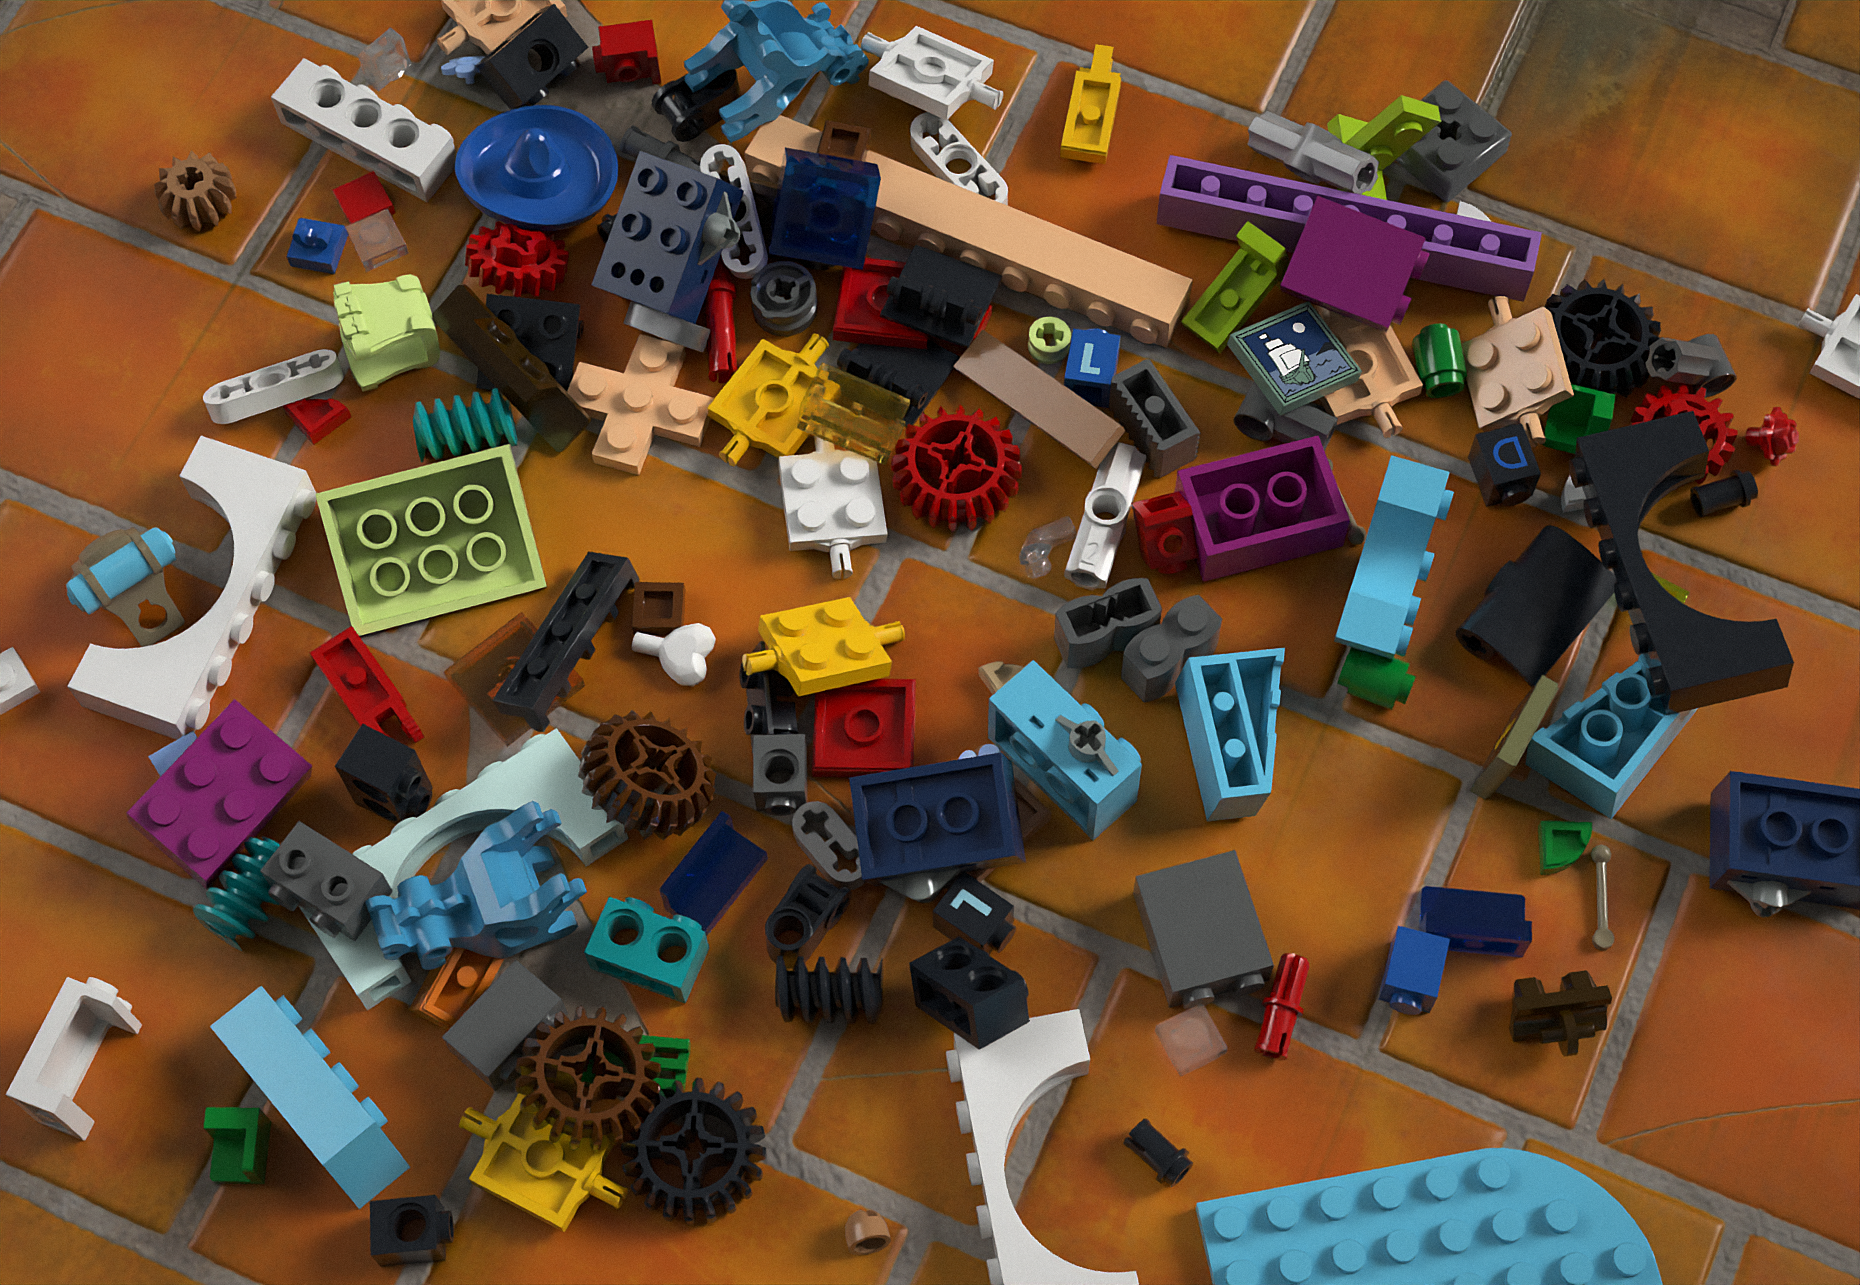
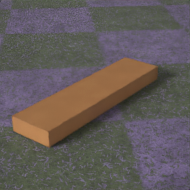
M983 329L953 366L961 375L1095 469L1125 433V429L1118 422Z

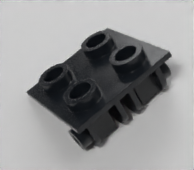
M915 245L899 278L892 276L886 291L889 297L880 313V317L968 349L1002 280V275Z
M487 294L486 306L514 331L519 342L546 365L549 374L567 392L573 377L577 339H582L584 332V321L579 320L581 305ZM478 368L476 388L495 389V385Z
M928 340L927 349L859 343L852 351L845 348L840 353L837 365L842 368L833 380L841 384V393L907 428L908 424L914 425L953 371V366L960 356Z

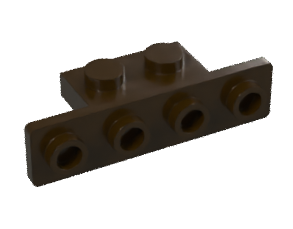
M458 285L433 312L432 319L495 387L510 400V403L555 451H565L591 423V417L549 374L546 365L519 342L514 331L506 323L498 319L467 285Z

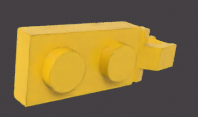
M1096 44L1091 69L1080 67L1079 71L1076 70L1061 143V158L1106 164L1121 88V73L1111 72L1114 47Z

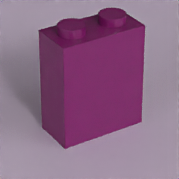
M1317 196L1280 285V291L1387 333L1391 322L1401 325L1411 301L1410 297L1403 295L1410 277L1419 280L1430 253L1421 250L1426 238Z

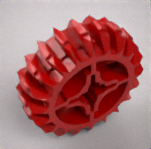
M960 404L955 410V414L947 415V411L940 406L937 410V418L932 419L925 413H922L919 418L920 427L911 424L907 425L905 439H898L895 444V453L897 455H894L891 459V470L894 472L892 477L893 487L896 491H900V502L903 504V507L912 506V514L916 520L929 514V524L933 529L944 520L948 521V528L953 533L958 526V522H966V526L973 531L976 527V518L981 517L991 524L992 520H994V510L1006 511L1009 507V498H1015V495L1018 493L1017 481L1022 477V465L1018 462L1020 460V449L1018 445H1013V435L1010 429L1000 431V421H998L997 416L984 422V413L980 407L972 416L965 415V409ZM974 447L983 451L992 460L995 468L985 465V460L974 454ZM917 469L928 471V476L939 482V490L926 483Z

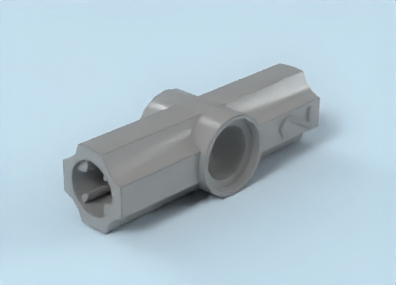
M1266 111L1263 115L1256 116L1248 129L1249 141L1247 145L1258 154L1283 163L1291 172L1314 184H1319L1320 181H1323L1346 192L1361 195L1366 191H1370L1378 178L1377 167L1379 161L1367 152L1342 143L1335 135L1315 124L1306 122L1305 126H1302Z

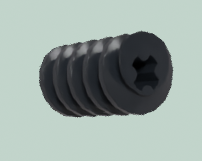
M777 956L775 1003L776 1007L780 1009L784 1022H792L797 1009L800 1008L805 1022L812 1023L818 1009L821 1008L826 1023H834L840 1009H843L848 1024L856 1022L861 1009H864L869 1024L877 1023L883 1005V958H881L876 973H871L867 958L862 957L855 972H850L845 957H840L834 972H829L825 957L819 956L814 970L808 971L804 957L798 956L793 970L787 971L783 956Z

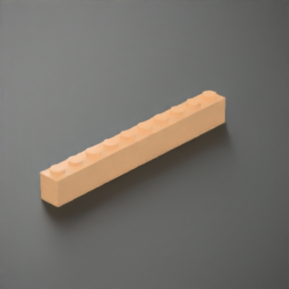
M779 115L776 120L762 124L745 151L748 177L811 193L809 207H819L834 213L846 223H858L876 230L878 234L888 240H900L913 246L918 245L1002 275L1001 281L1014 291H1026L1044 298L1050 305L1056 308H1068L1086 315L1094 323L1101 326H1113L1128 332L1140 342L1146 344L1155 343L1167 348L1189 306L1193 279L868 150L861 176L816 168L815 156L822 131Z

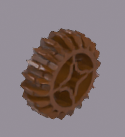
M632 710L624 717L614 714L606 723H601L593 731L582 749L578 777L583 780L581 793L593 797L591 809L604 810L607 813L606 823L616 820L623 824L624 834L631 829H636L644 840L655 833L664 841L673 833L681 836L690 827H693L696 822L698 823L707 811L714 797L715 788L713 786L715 785L714 780L717 775L710 769L712 757L701 753L702 741H691L687 738L688 728L679 731L672 727L670 718L664 722H659L651 711L642 719Z
M581 1005L576 1008L573 1021H570L567 1015L560 1010L554 1017L555 1028L541 1022L536 1030L538 1039L527 1038L525 1040L523 1051L527 1056L518 1058L516 1063V1071L523 1076L516 1079L515 1091L526 1095L521 1100V1111L523 1113L537 1112L532 1121V1127L535 1130L543 1129L549 1124L552 1126L549 1140L552 1144L559 1141L563 1133L570 1135L569 1145L573 1151L579 1148L582 1138H589L592 1150L597 1151L601 1148L603 1135H606L610 1142L617 1146L623 1139L622 1128L632 1134L637 1133L641 1126L639 1117L647 1118V1114L652 1113L654 1105L650 1100L659 1094L661 1088L654 1081L660 1075L661 1065L657 1062L649 1061L654 1056L655 1047L653 1043L639 1044L643 1036L641 1026L632 1028L628 1032L625 1031L624 1027L627 1018L624 1013L617 1016L612 1023L605 1020L607 1012L603 1006L598 1008L595 1018H587V1012ZM587 1044L585 1049L576 1056L561 1055L559 1060L552 1059L565 1048ZM603 1048L618 1056L626 1066L629 1074L623 1073V1067L613 1065L606 1060ZM589 1060H593L592 1073L595 1074L593 1084L589 1086L588 1095L584 1097L582 1093L585 1083L581 1082L583 1073L587 1071ZM546 1082L554 1083V1089L566 1092L573 1101V1109L559 1102L551 1093ZM617 1096L626 1097L611 1109L589 1113L591 1107L597 1101L602 1099L615 1100Z

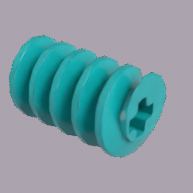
M498 388L492 389L490 403L485 404L478 391L473 392L470 407H466L459 395H454L452 410H447L440 398L435 399L433 413L429 414L421 401L415 404L413 427L421 462H424L426 448L429 449L435 460L443 459L445 445L447 444L452 454L456 457L462 455L464 441L467 442L472 452L476 453L481 451L483 438H486L491 448L500 447L503 434L512 447L517 446V434L510 400H504Z
M264 836L262 837L263 840L250 837L245 841V849L251 857L236 854L231 859L232 865L239 874L226 870L220 873L218 877L225 890L211 887L206 891V896L213 907L197 904L192 909L196 918L207 930L240 951L242 949L235 940L237 935L254 939L256 936L248 924L250 918L262 922H267L269 919L260 905L263 902L277 906L280 905L269 896L268 891L271 889V886L260 872L280 844Z

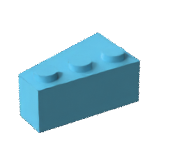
M1285 648L1190 657L1175 682L1207 822L1256 816L1271 794L1277 734H1275L1277 708L1280 705L1281 690H1279Z

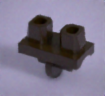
M1587 970L1570 972L1562 977L1560 992L1545 993L1541 980L1535 977L1517 979L1513 986V1006L1509 1026L1513 1042L1540 1039L1541 1044L1558 1042L1564 1057L1577 1055L1579 1048L1578 1039L1595 1037V1031L1606 1030L1607 1007L1612 1002L1608 985L1597 987Z

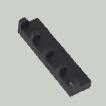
M588 551L492 701L500 713L524 718L535 731L544 732L550 721L545 713L556 695L562 698L567 697L572 689L567 678L580 658L585 660L591 659L596 650L591 642L592 638L603 621L609 623L615 621L619 614L615 602L624 588L633 590L635 582L640 581L629 558Z

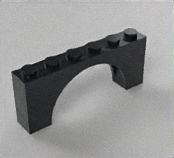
M1694 411L1578 437L1576 440L1575 457L1569 459L1568 462L1569 473L1574 487H1582L1586 497L1583 501V508L1587 524L1591 529L1597 528L1601 537L1598 547L1605 570L1612 569L1617 580L1614 583L1617 605L1621 612L1628 611L1633 624L1630 625L1632 646L1637 655L1644 654L1649 668L1646 669L1645 674L1649 692L1654 699L1660 697L1666 715L1787 688L1794 665L1777 619L1752 622L1733 621L1699 612L1683 604L1666 591L1654 578L1642 556L1638 531L1652 507L1671 491L1689 482L1702 479L1705 476L1709 449Z

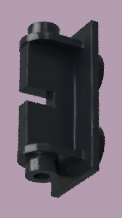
M760 641L751 653L766 650L765 642ZM741 663L740 685L743 689H746L748 703L744 713V730L747 735L751 736L752 753L754 735L798 734L795 702L777 701V696L791 697L794 693L789 680L774 669L747 675Z

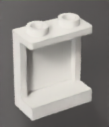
M67 977L5 1094L38 1123L84 1141L95 1121L72 1101L108 1029L116 1026L138 1034L142 1026L139 1020L130 1012L133 1006L116 996L118 989L93 977H89L86 984Z

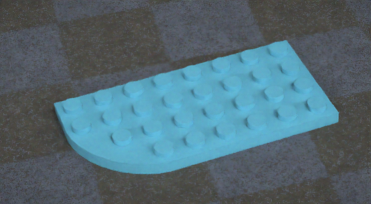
M1509 1148L1479 1149L1198 1202L1195 1207L1213 1285H1663L1655 1256L1647 1238L1635 1220L1613 1196L1592 1179L1572 1167L1549 1157L1524 1150Z

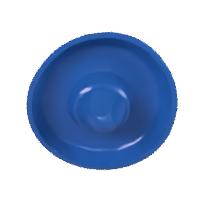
M533 105L506 111L475 128L459 147L455 159V172L464 195L476 208L486 215L502 223L516 225L521 229L550 232L581 225L592 219L603 209L617 183L618 160L614 146L605 131L582 113L554 105Z

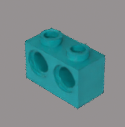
M609 897L584 951L590 969L686 1004L710 948L706 933L701 930L702 926L682 915H673L672 919L653 913L654 908L636 898L627 897L623 902ZM623 929H634L639 932L636 939L630 944L618 945L613 942L614 936ZM680 946L687 950L685 956L678 962L667 963L660 959L662 953L669 947Z

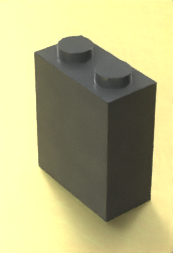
M1235 850L1135 877L1133 895L1169 1008L1182 1004L1185 1009L1199 1008L1214 1001L1215 995L1234 991L1236 996L1248 995L1262 989L1265 986L1264 982L1270 980L1274 964Z

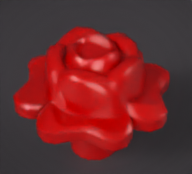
M1773 407L1771 413L1765 415L1761 427H1748L1745 436L1748 446H1760L1765 459L1770 461L1771 466H1778L1781 459H1785L1787 454H1792L1796 451L1795 445L1799 442V432L1796 429L1797 423L1792 419H1788L1787 414L1783 413L1780 407Z

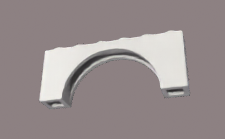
M200 436L180 474V478L192 499L214 509L231 526L234 540V559L230 577L222 594L212 608L198 622L166 641L130 649L108 648L90 643L67 686L82 707L174 739H179L189 732H195V730H199L204 726L210 711L209 703L217 687L224 685L232 668L231 659L238 645L245 643L249 638L253 628V616L260 602L266 601L269 598L274 587V575L282 559L286 560L291 555L296 541L295 533L303 518L307 519L311 515L316 504V491L306 470L204 436Z
M1076 1009L1029 1018L1030 1022L980 1050L954 1033V1050L946 1051V1059L951 1083L961 1081L964 1101L956 1102V1110L961 1134L971 1132L975 1150L973 1153L966 1154V1161L971 1186H982L985 1205L976 1206L982 1239L992 1237L996 1258L986 1260L990 1285H1139L1136 1271H1094L1069 1263L1050 1252L1030 1234L1021 1222L1013 1207L1006 1186L1004 1172L1005 1155L1011 1136L1021 1117L1039 1097L1065 1081L1089 1073L1090 1056L1080 1010Z

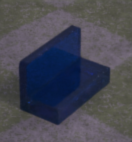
M721 811L660 887L659 892L665 910L672 915H682L696 921L702 926L701 930L705 931L706 936H708L768 860L767 852L735 831L731 816Z
M1425 886L1421 890L1419 931L1450 939L1448 951L1523 958L1532 942V921H1525V897L1523 895Z

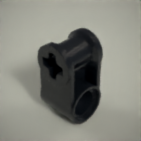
M735 69L723 72L694 93L685 82L686 75L675 81L665 84L654 94L651 105L657 114L664 115L672 125L671 132L677 141H690L699 136L704 130L723 120L719 114V109L741 97Z
M811 864L805 865L796 875L787 893L766 921V945L770 959L776 964L777 956H783L786 968H793L798 956H803L806 962L827 932L841 919L851 901L853 891L846 886L839 889L816 874L817 869ZM787 930H793L802 935V938L797 943L785 945L776 939L778 935Z

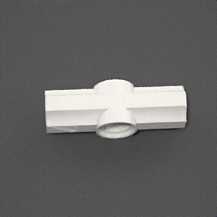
M1120 442L1114 445L1100 463L1092 490L1085 499L1084 515L1064 572L1065 578L1074 582L1078 587L1092 591L1097 588L1105 589L1120 540H1122L1126 533L1131 503H1133L1146 463V455L1140 453L1135 446ZM1109 512L1115 515L1116 518L1102 520L1096 517V514Z

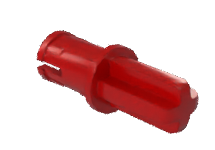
M1284 953L1280 957L1270 997L1264 998L1262 1003L1266 1009L1261 1030L1254 1047L1256 1053L1262 1054L1263 1052L1262 1056L1276 1060L1287 1059L1297 1017L1302 1016L1304 1011L1299 1004L1310 967L1307 958L1293 953Z

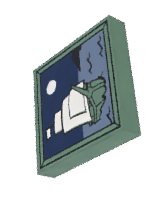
M1309 301L1230 334L1227 343L1280 416L1357 382L1362 373V370Z

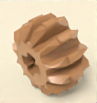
M191 150L187 160L181 161L173 156L172 168H159V178L161 181L154 184V193L159 201L158 206L162 214L168 220L173 219L175 225L181 230L192 224L193 228L200 232L205 222L210 221L218 226L219 214H232L230 201L236 199V188L231 181V173L224 163H218L216 158L210 153L199 159L198 155Z

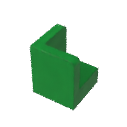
M1571 384L1574 396L1552 405L1549 409L1544 429L1546 441L1542 445L1575 454L1578 437L1608 431L1613 417L1615 394Z
M206 1107L204 1129L214 1139L209 1177L215 1184H265L272 1121L260 1108Z

